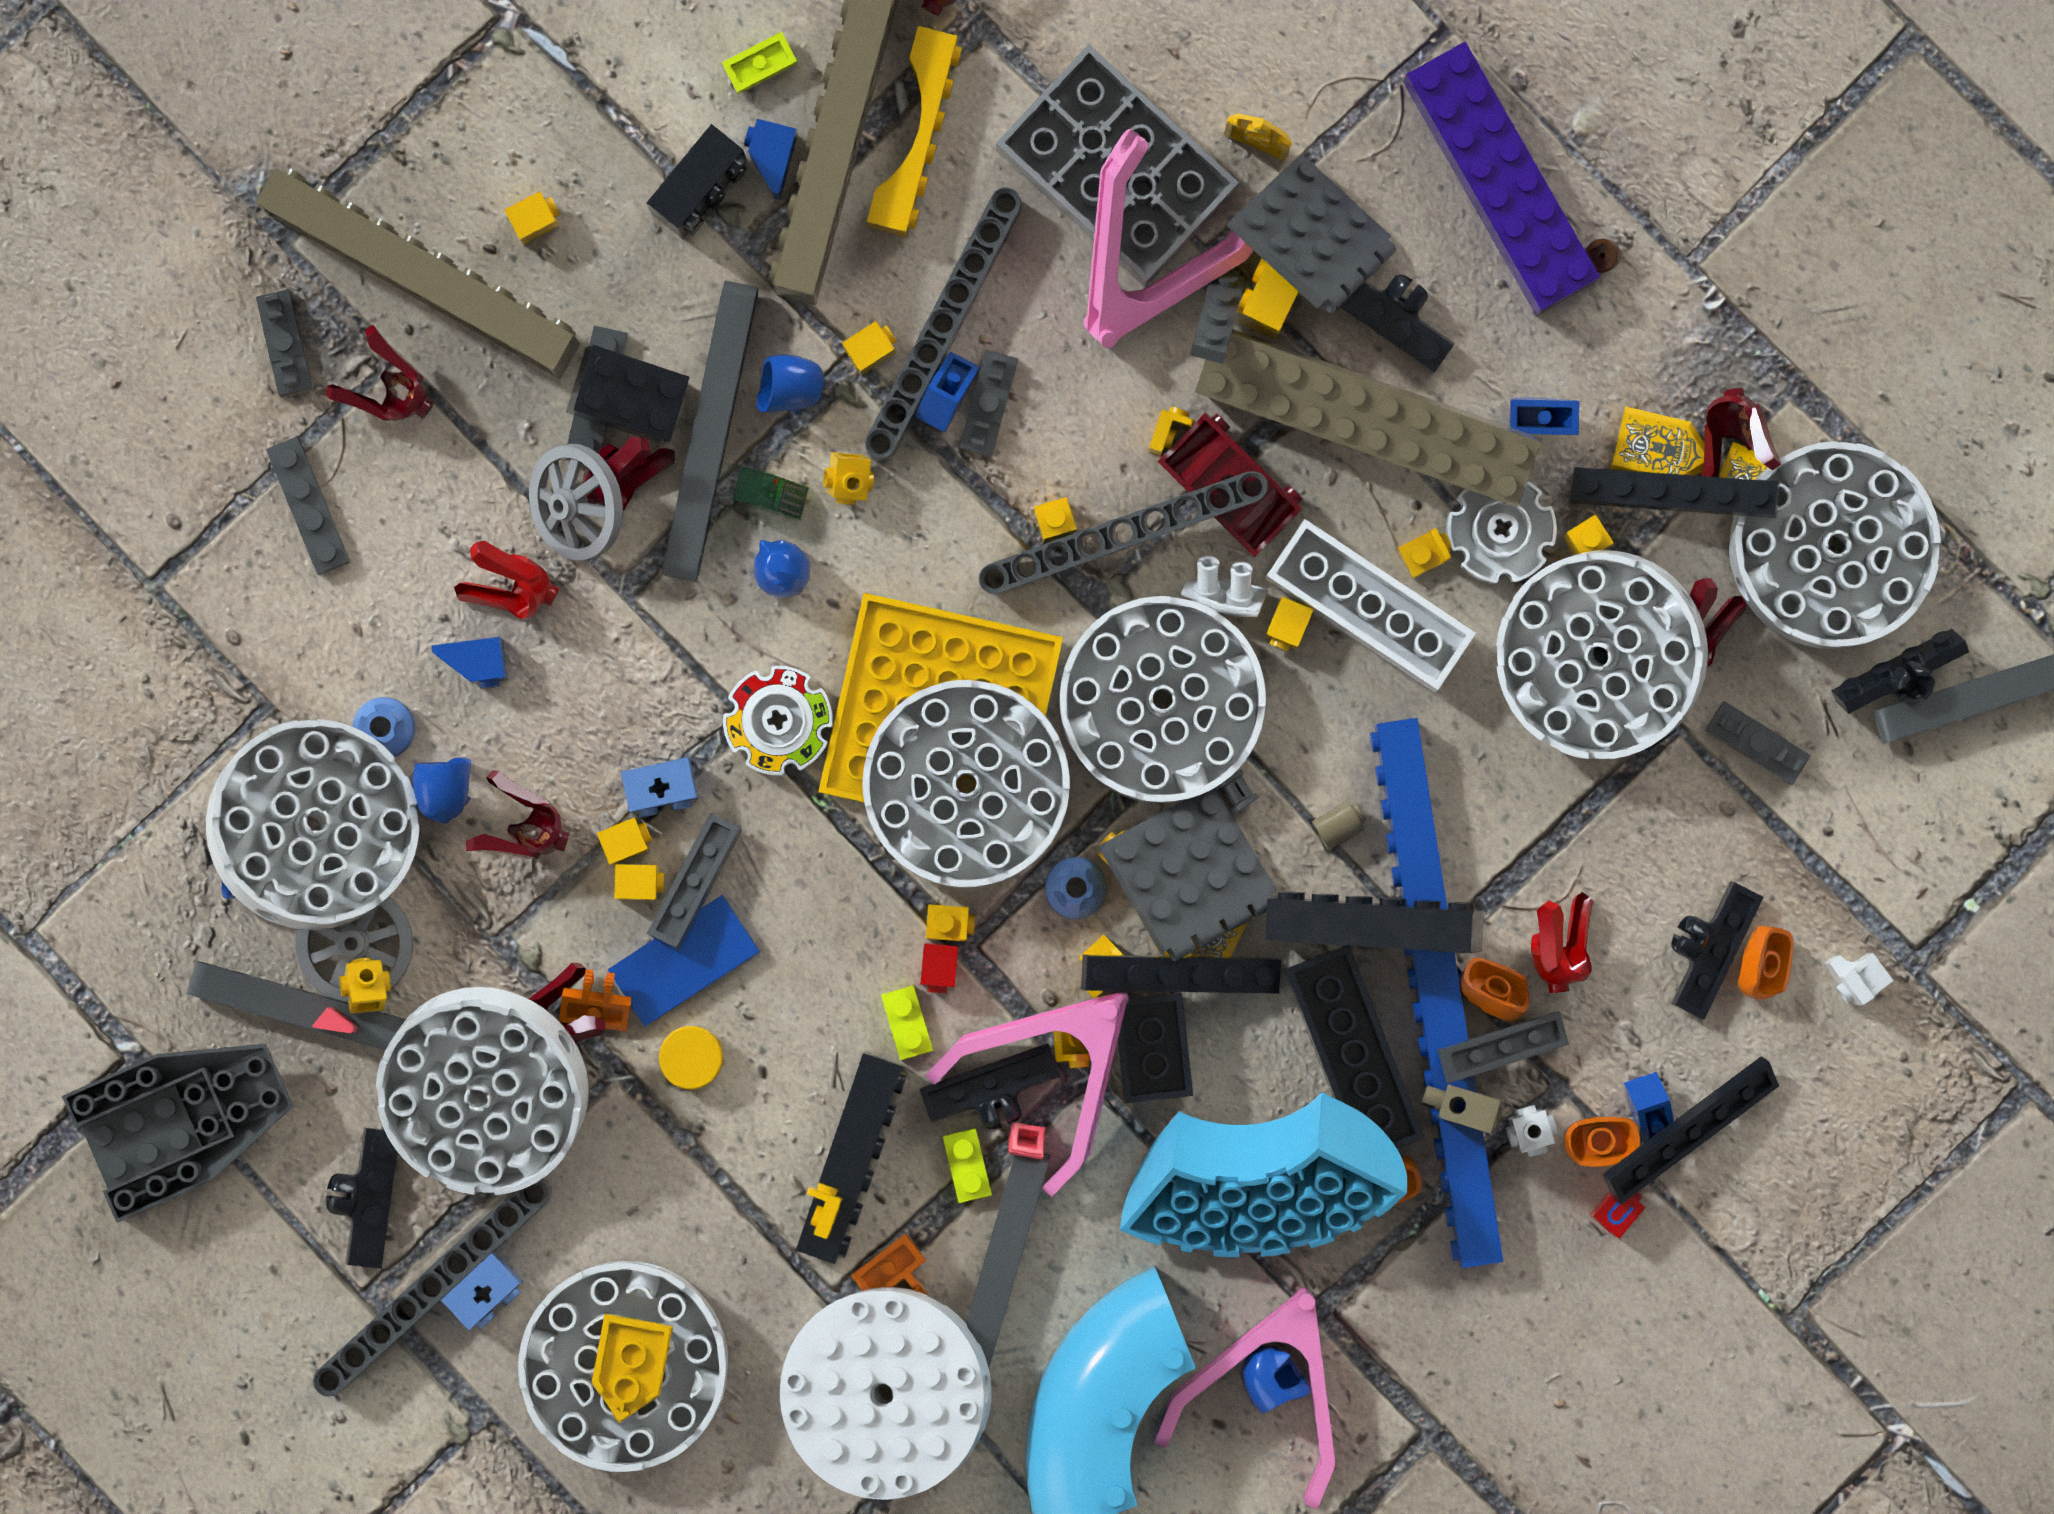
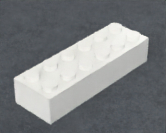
M1304 519L1265 577L1266 581L1302 605L1314 609V613L1434 693L1439 690L1476 634L1306 519Z

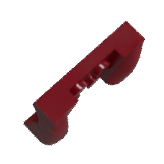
M1204 413L1186 434L1157 462L1188 492L1245 472L1256 471L1266 476L1269 482V490L1265 498L1214 517L1253 557H1256L1304 509L1299 504L1303 497L1290 485L1284 489L1255 462L1226 432L1231 426L1219 414L1216 413L1211 417L1208 413ZM1257 477L1246 479L1244 482L1245 493L1252 497L1259 495L1262 491L1261 481ZM1218 488L1212 493L1211 500L1217 508H1224L1228 505L1230 496L1225 489Z

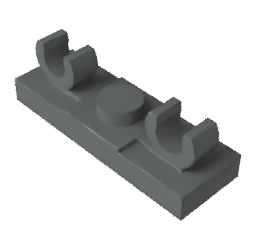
M287 289L257 296L256 301L278 395L282 397L312 390V380L291 291Z
M985 350L959 449L992 458L1018 364V358Z
M1725 701L1721 703L1705 729L1709 734L1791 785L1794 784L1811 757L1802 749Z

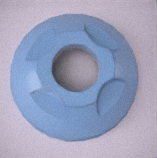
M388 697L371 699L363 704L354 716L352 727L363 731L381 743L394 757L402 754L410 746L415 734V723L409 709L403 703ZM378 717L387 718L391 724L390 732L384 737H376L371 731V724Z
M1082 857L1066 858L1058 862L1049 872L1045 882L1046 898L1050 906L1061 916L1069 919L1086 918L1094 914L1103 904L1107 894L1106 878L1102 870L1092 861ZM1079 877L1085 881L1087 890L1082 897L1073 898L1067 893L1066 884L1071 878Z

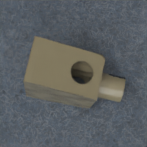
M1449 1084L1446 1091L1427 1086L1422 1100L1423 1106L1440 1111L1438 1118L1493 1135L1496 1133L1505 1103L1504 1101ZM1457 1099L1466 1102V1108L1462 1113L1453 1110V1104Z

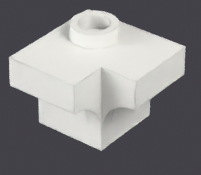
M1866 953L1855 962H1849L1841 955H1838L1824 963L1839 985L1835 988L1847 1004L1852 1001L1854 1005H1865L1879 991L1893 982L1891 976L1873 953Z

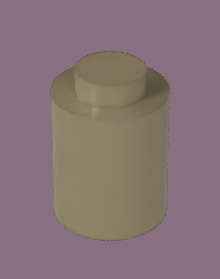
M1345 801L1314 819L1311 823L1329 851L1363 831L1362 823L1366 821V818L1357 803L1351 806L1348 801Z

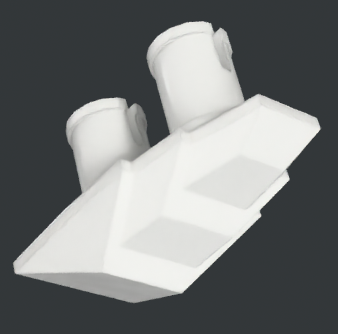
M1212 556L1199 558L1197 562L1198 578L1197 580H1186L1181 592L1182 596L1233 617L1259 616L1268 589L1251 585L1253 571L1251 565L1244 562L1235 563L1230 571L1231 580L1225 578L1218 580V559Z

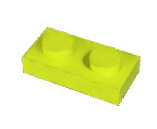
M782 32L721 62L738 95L798 64Z
M914 985L882 994V1001L900 1061L933 1051Z
M976 1128L943 1136L958 1203L991 1196L992 1193Z

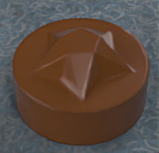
M1601 238L1594 240L1586 248V253L1598 273L1609 272L1616 268L1620 262V249L1610 239Z

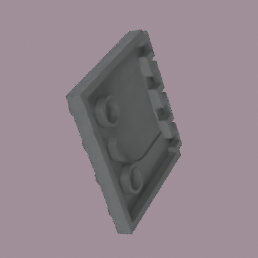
M1303 154L1295 159L1227 224L1234 233L1317 309L1322 306L1330 313L1335 312L1396 251L1394 244L1389 241L1391 235Z
M1217 788L1199 796L1183 800L1108 840L1099 847L1161 954L1167 951L1173 961H1177L1196 950L1194 942L1201 948L1223 936L1224 931L1222 927L1226 932H1230L1252 919L1250 912L1254 917L1267 911V899L1274 898L1272 893L1277 890Z

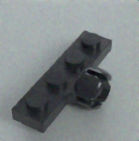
M1396 275L1384 290H1379L1367 281H1364L1340 306L1434 373L1455 344L1419 317V311L1428 299V293L1420 284L1414 288L1407 299L1402 296L1412 282V279L1405 275Z
M1951 628L1947 631L1936 633L1932 639L1918 646L1905 649L1901 655L1887 662L1874 665L1870 671L1858 677L1845 680L1840 686L1831 691L1835 701L1848 714L1888 694H1895L1901 701L1907 704H1917L1920 702L1916 696L1920 695L1926 700L1933 692L1935 680L1930 675L1932 671L1970 651L1966 641Z
M1730 881L1713 918L1709 922H1705L1696 916H1686L1682 919L1677 928L1692 936L1687 938L1683 935L1680 937L1673 934L1671 947L1673 951L1689 960V967L1675 994L1672 1005L1699 1019L1705 1020L1764 898L1763 896L1736 882Z
M1046 1043L937 1082L935 1085L931 1084L920 1088V1092L931 1123L969 1109H976L980 1114L984 1127L987 1129L1002 1128L996 1109H1003L1008 1125L1016 1122L1022 1115L1017 1100L1018 1093L1061 1076L1050 1045Z
M364 1127L357 1172L352 1175L334 1174L328 1183L327 1189L346 1193L345 1197L326 1195L327 1210L334 1215L350 1217L351 1226L345 1263L347 1265L382 1269L397 1159V1150L390 1142L384 1129Z

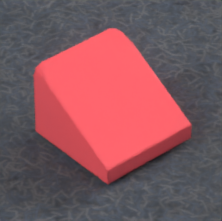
M327 1007L312 1026V1028L345 1033H356L359 1030L355 1023L335 1007Z
M1012 1122L1008 1132V1154L1042 1160L1046 1128Z

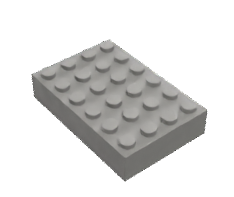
M1088 44L996 142V151L1094 241L1101 168L1126 130L1131 129L1149 143L1148 149L1126 183L1119 265L1145 288L1237 190L1239 182Z

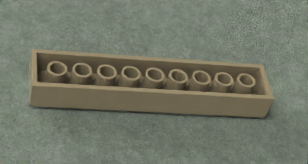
M844 0L840 17H842V25L844 26L842 31L836 30L832 50H834L833 57L835 59L833 64L827 63L823 76L824 89L826 90L825 96L819 95L814 110L815 122H817L816 129L810 128L805 143V148H807L806 154L808 155L807 162H800L796 176L798 187H800L798 195H791L787 214H789V219L791 220L789 228L783 226L778 243L780 252H782L780 260L774 259L769 279L772 280L771 285H774L778 296L812 305L817 304L899 0Z
M275 167L255 202L266 215L545 372L561 379L580 346L575 337L576 332L572 330L573 328L557 318H554L553 322L545 319L547 316L542 313L543 311L527 301L524 302L523 306L516 303L517 299L513 297V294L503 287L495 284L494 288L491 289L486 286L487 282L483 280L481 275L468 268H465L463 272L457 269L458 266L453 263L454 261L438 251L434 255L427 253L428 249L424 247V244L414 237L406 234L404 239L398 236L399 233L394 230V227L377 217L372 222L369 220V216L364 213L365 211L349 201L342 205L339 203L340 200L335 197V194L325 187L317 184L315 189L310 187V183L305 180V177L288 167L283 172Z
M1232 329L1223 364L1205 360L1195 389V393L1515 507H1518L1543 440V438Z

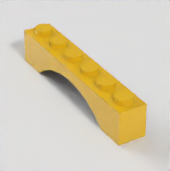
M921 26L917 27L909 60L921 95L922 112L919 131L913 147L903 164L888 180L875 189L867 218L868 228L907 237L909 229H916L920 210L914 208L917 197H924L928 183V177L923 176L926 163L933 164L937 145L931 143L934 132H941L944 123L945 112L940 111L943 98L950 99L954 83L953 79H949L951 67H958L961 58L962 47L957 46L958 37L956 35Z

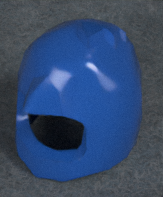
M780 354L767 357L762 367L756 408L761 412L794 411L796 415L802 412L803 409L814 406L820 400L823 387L825 386L821 367L812 360L797 355Z
M761 540L759 552L754 560V576L758 586L767 595L785 599L800 595L810 580L811 565L806 553L796 544L786 540L774 542Z
M466 757L453 758L448 762L415 764L412 775V788L417 801L416 808L421 814L434 822L445 824L463 812L464 806L471 799L468 796L471 760Z
M1259 1346L1244 1360L1240 1374L1245 1392L1251 1403L1261 1414L1278 1407L1288 1400L1303 1398L1311 1391V1386L1291 1360L1292 1355L1282 1352L1274 1346Z

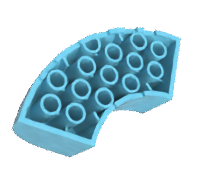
M1323 1092L1295 1113L1259 1124H1219L1194 1118L1179 1111L1153 1142L1134 1176L1124 1203L1120 1230L1160 1245L1161 1241L1181 1246V1251L1192 1253L1193 1249L1213 1251V1256L1240 1257V1253L1261 1252V1257L1291 1253V1248L1308 1244L1311 1248L1328 1244L1335 1241L1336 1235L1348 1230L1354 1233L1363 1228V1222L1375 1215L1379 1218L1407 1194V1173L1397 1148L1378 1125L1358 1110Z
M1155 1266L1130 1277L1093 1304L1067 1332L1041 1377L1028 1422L1025 1452L1026 1481L1033 1514H1118L1138 1506L1132 1487L1130 1471L1131 1450L1138 1425L1152 1401L1164 1388L1180 1376L1196 1369Z

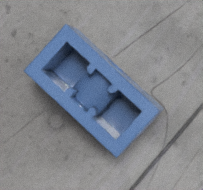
M688 757L621 772L629 812H638L639 818L659 814V807L671 805L672 811L692 807L691 800L699 799L691 760ZM658 780L670 786V789L664 791L665 797L660 798L657 793H652L651 788L657 786Z
M495 1251L441 1301L468 1330H471L476 1325L481 1330L496 1316L492 1310L499 1303L502 1302L507 1306L521 1293L517 1287L523 1280ZM489 1285L492 1289L489 1293L491 1301L487 1298L480 1301L477 1297L480 1294L478 1286L484 1288Z

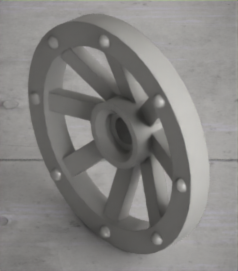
M579 444L557 446L548 450L540 457L530 478L529 503L534 523L541 537L557 554L570 560L582 561L604 554L613 545L619 534L623 515L621 493L612 470L599 454ZM563 458H571L563 482L558 461ZM583 463L592 471L594 476L578 487L575 484ZM549 475L553 492L546 488ZM601 486L605 506L588 503L586 495ZM547 503H548L549 510H550V513H551L550 515H549V512H548ZM585 515L605 518L600 534L583 518ZM560 521L562 523L565 538L556 529ZM575 527L592 543L588 547L579 546Z
M389 896L370 912L360 917L355 927L352 926V922L341 925L342 931L340 932L333 928L314 930L335 941V945L310 954L309 949L311 930H297L296 955L299 966L307 980L318 991L330 998L348 1002L347 996H341L339 976H344L346 964L366 956L373 960H381L382 964L393 968L389 973L391 989L403 978L413 954V934L404 911ZM380 905L389 913L395 924L367 933L366 929ZM399 934L400 949L398 958L371 947L373 942ZM352 937L358 942L357 948L354 950H350L347 947V941ZM339 955L341 957L331 981L328 982L320 975L314 964Z

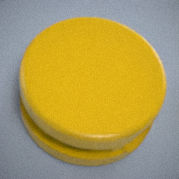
M685 1026L674 1030L665 1038L659 1051V1065L663 1075L670 1083L682 1089L693 1090L709 1085L718 1077L723 1067L724 1052L720 1041L712 1032L699 1026Z

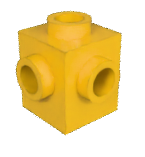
M831 452L829 468L826 467L823 473V487L827 488L826 492L836 498V503L856 505V500L867 501V493L872 491L874 485V473L870 471L871 460L864 454Z
M366 957L355 959L351 963L346 964L344 976H339L341 996H347L350 1014L385 1009L386 992L391 990L389 972L382 970L381 960L372 961L371 958Z

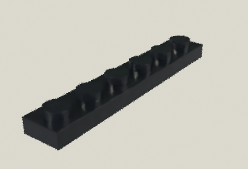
M1574 467L1570 501L1575 504L1776 518L1780 483L1778 481Z
M1083 954L1081 989L1085 991L1279 994L1281 960L1277 958L1185 956L1177 961H1173L1170 956Z
M1762 1056L1603 1173V1178L1612 1198L1620 1205L1778 1088L1779 1084L1770 1062Z

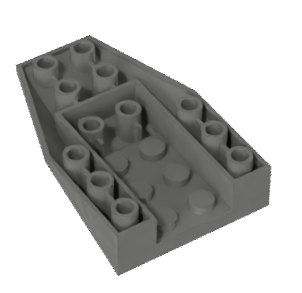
M267 1043L156 1054L62 1096L75 1128H82L108 1188L103 1193L116 1223L125 1221L214 1180L294 1107Z

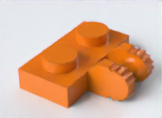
M589 969L585 971L583 990L563 988L559 1022L571 1023L584 1015L595 1016L605 1021V1029L627 1032L632 997L612 994L615 973L607 972L603 984L604 993L591 991L595 975L593 974L594 970Z
M907 1233L903 1234L851 1275L862 1291L872 1288L896 1287L895 1285L905 1278L912 1290L928 1294L917 1277L912 1273L927 1259Z

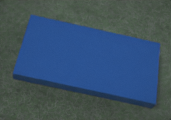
M721 895L701 908L680 950L653 939L610 967L608 971L615 973L614 980L624 996L632 997L631 1007L644 1027H646L760 951L724 895Z

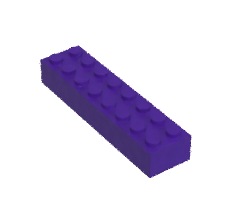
M1466 41L1407 73L1403 81L1406 89L1535 315L1538 316L1595 284L1600 278L1597 270Z

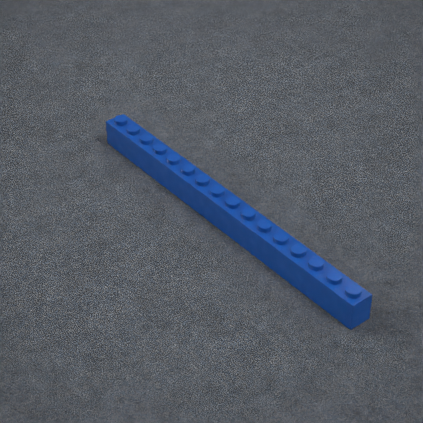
M1418 718L1376 724L1374 726L1375 732H1370V743L1372 752H1378L1380 766H1375V774L1378 787L1384 786L1386 798L1380 800L1383 820H1389L1391 833L1386 834L1388 853H1394L1396 867L1391 868L1394 888L1400 887L1401 898L1407 899V905L1414 906V900L1441 901V908H1447ZM1403 949L1404 955H1410L1412 968L1407 969L1409 988L1416 989L1418 1002L1412 1003L1415 1023H1421L1423 1036L1417 1037L1420 1057L1427 1058L1428 1070L1423 1071L1425 1089L1427 1086H1432L1446 1091L1449 1084L1477 1093L1474 1075L1455 1082L1446 1083L1437 1049L1468 1040L1455 952ZM1459 1099L1453 1104V1110L1460 1113L1466 1108V1102ZM1428 1107L1431 1125L1437 1124L1439 1138L1434 1139L1435 1155L1437 1159L1443 1160L1444 1172L1439 1173L1440 1187L1442 1193L1448 1192L1450 1206L1444 1207L1447 1227H1453L1455 1240L1450 1241L1452 1260L1459 1261L1461 1268L1503 1262L1483 1131L1438 1118L1440 1111Z

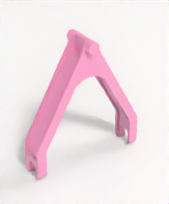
M1131 129L1126 130L1120 137L1100 171L1088 307L1083 326L1105 348L1114 347L1117 339L1246 261L1253 252V249L1231 230L1226 239L1144 289L1127 291L1120 288L1117 278L1126 183L1149 146V143Z
M1115 991L1108 995L965 1034L925 1076L935 1085L964 1055L1056 1030L1070 1033L1081 1040L1089 1051L1092 1066L1071 1156L1042 1187L1052 1197L1081 1168L1091 1154L1129 996L1125 991Z
M1301 1288L1171 1394L1153 1441L1154 1444L1167 1448L1183 1407L1259 1346L1275 1341L1288 1343L1301 1351L1308 1364L1320 1458L1303 1500L1305 1505L1317 1510L1335 1468V1455L1315 1299L1311 1290Z

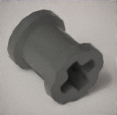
M1242 769L1236 771L1225 782L1217 786L1218 789L1223 790L1232 804L1231 811L1233 814L1259 798L1257 793L1253 794L1243 779L1242 775L1244 772Z

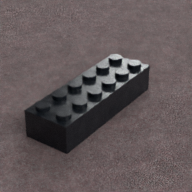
M1285 891L1278 892V898L1267 899L1265 940L1471 954L1482 952L1484 910H1475V903L1468 902L1448 903V908H1441V901L1414 900V906L1407 905V899L1380 898V904L1373 903V897L1346 896V901H1339L1338 894H1312V899H1305V892Z
M1342 946L1283 969L1332 1097L1371 1119L1384 1131L1396 1148L1425 1138L1351 946Z
M867 1052L862 1054L819 1183L838 1190L836 1196L843 1198L829 1238L824 1239L814 1235L816 1226L810 1224L817 1205L824 1207L826 1201L814 1197L795 1251L833 1264L837 1262L838 1257H846L852 1237L846 1235L849 1225L856 1226L863 1208V1204L858 1203L861 1191L867 1193L874 1175L873 1171L868 1170L872 1158L876 1160L880 1158L886 1140L880 1138L883 1125L890 1127L897 1108L891 1105L894 1093H902L908 1074L902 1072L904 1065Z

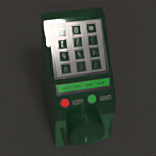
M741 466L733 501L735 504L801 521L809 487L770 473Z

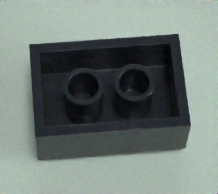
M711 124L646 202L651 214L682 240L687 234L693 236L703 225L704 220L701 217L709 208L715 210L726 196L723 191L729 183L733 182L736 184L745 174L747 167L744 165L747 163L744 150Z
M591 345L584 350L566 413L647 438L660 444L668 443L671 441L690 377L596 345Z
M1182 993L1129 998L1117 1042L1124 1103L1193 1096Z

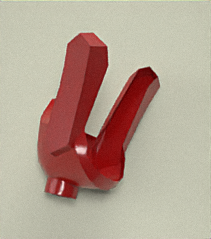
M485 540L476 542L470 547L471 559L478 567L515 580L512 592L476 583H459L454 586L459 601L508 611L520 619L534 617L543 603L548 606L552 605L560 588L551 584L548 573L540 565L526 556L509 555Z
M1583 892L1576 895L1572 900L1566 947H1563L1564 914L1560 905L1548 900L1537 910L1539 933L1532 935L1531 953L1538 976L1548 983L1549 993L1570 991L1569 984L1584 982L1591 974L1592 965L1587 953V941L1593 900Z

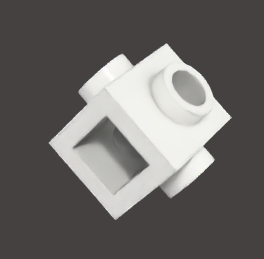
M1535 1105L1515 1110L1516 1116L1508 1118L1510 1127L1505 1128L1511 1148L1516 1146L1517 1152H1527L1528 1157L1548 1152L1547 1146L1555 1144L1553 1135L1558 1134L1553 1115L1547 1116L1545 1110H1536ZM1531 1125L1538 1126L1540 1130L1536 1138L1529 1137L1527 1133Z

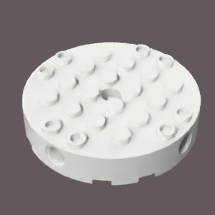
M1831 441L1795 450L1780 459V466L1774 470L1767 467L1754 479L1778 481L1780 483L1777 517L1734 515L1729 537V556L1734 580L1740 594L1752 612L1766 626L1784 638L1798 644L1821 649H1842L1862 645L1891 633L1904 624L1918 610L1927 593L1930 592L1937 575L1941 535L1936 511L1931 499L1918 479L1904 465L1901 466L1894 459L1885 455L1886 453L1859 443ZM1831 536H1835L1841 541L1842 552L1840 554H1835L1828 549V541Z
M1607 550L1589 551L1567 557L1545 567L1531 577L1515 594L1505 616L1502 618L1496 643L1499 683L1504 697L1517 719L1540 741H1544L1550 746L1559 749L1562 753L1585 759H1615L1629 756L1652 746L1671 733L1685 719L1696 703L1705 680L1708 660L1704 624L1696 605L1684 587L1666 570L1649 560L1630 553ZM1596 646L1608 651V661L1606 664H1600L1595 660L1593 650Z
M1170 596L1140 598L1124 603L1102 615L1084 632L1075 644L1068 657L1061 680L1059 697L1060 716L1071 750L1086 771L1098 782L1130 799L1148 803H1175L1213 790L1231 777L1244 763L1254 748L1262 729L1266 706L1265 683L1259 661L1251 645L1240 630L1217 611L1193 600ZM1157 691H1167L1171 695L1172 704L1170 707L1160 709L1154 705L1153 695Z
M972 680L943 682L918 691L900 703L885 718L874 735L866 755L863 772V797L868 818L874 832L887 851L901 865L914 874L937 884L960 888L981 887L999 883L1017 875L1033 864L1046 851L1060 829L1066 813L1070 790L1069 768L1064 748L1058 734L1044 714L1023 696L997 684ZM964 774L971 775L976 780L974 791L968 794L960 792L956 787L958 778Z
M317 719L316 721H290L269 728L250 740L222 770L213 787L207 807L206 836L208 848L214 866L223 883L244 906L255 914L289 928L303 930L333 928L352 922L370 912L383 902L404 879L411 866L418 844L417 801L408 776L405 777L401 768L395 762V757L373 737L359 729L336 721ZM308 816L318 820L321 826L320 831H311L307 824Z
M485 987L452 990L440 994L418 1007L404 1021L386 1048L384 1056L380 1061L376 1078L379 1102L377 1107L378 1114L387 1137L401 1157L424 1177L427 1178L429 1175L447 1184L445 1188L475 1195L476 1192H494L495 1195L512 1193L531 1186L546 1177L563 1160L574 1142L584 1121L589 1097L588 1078L583 1058L564 1026L543 1007L525 997L505 990Z
M639 1261L607 1262L584 1269L569 1277L550 1292L539 1304L529 1320L520 1346L518 1359L519 1385L533 1423L540 1433L557 1447V1450L574 1461L599 1470L611 1472L639 1471L665 1463L676 1457L695 1442L710 1424L720 1406L728 1377L727 1344L720 1321L705 1297L687 1280L672 1271L650 1263ZM604 1314L673 1326L660 1396L621 1423H618L612 1411L592 1384Z
M898 1287L872 1288L856 1292L826 1306L814 1315L796 1336L785 1359L781 1375V1412L785 1428L796 1451L813 1472L824 1481L846 1493L863 1498L899 1499L926 1491L955 1472L972 1454L982 1432L985 1430L991 1405L990 1372L980 1344L977 1343L973 1334L967 1328V1324L948 1306L942 1305L924 1293ZM882 1383L887 1384L892 1389V1401L885 1400L879 1393Z

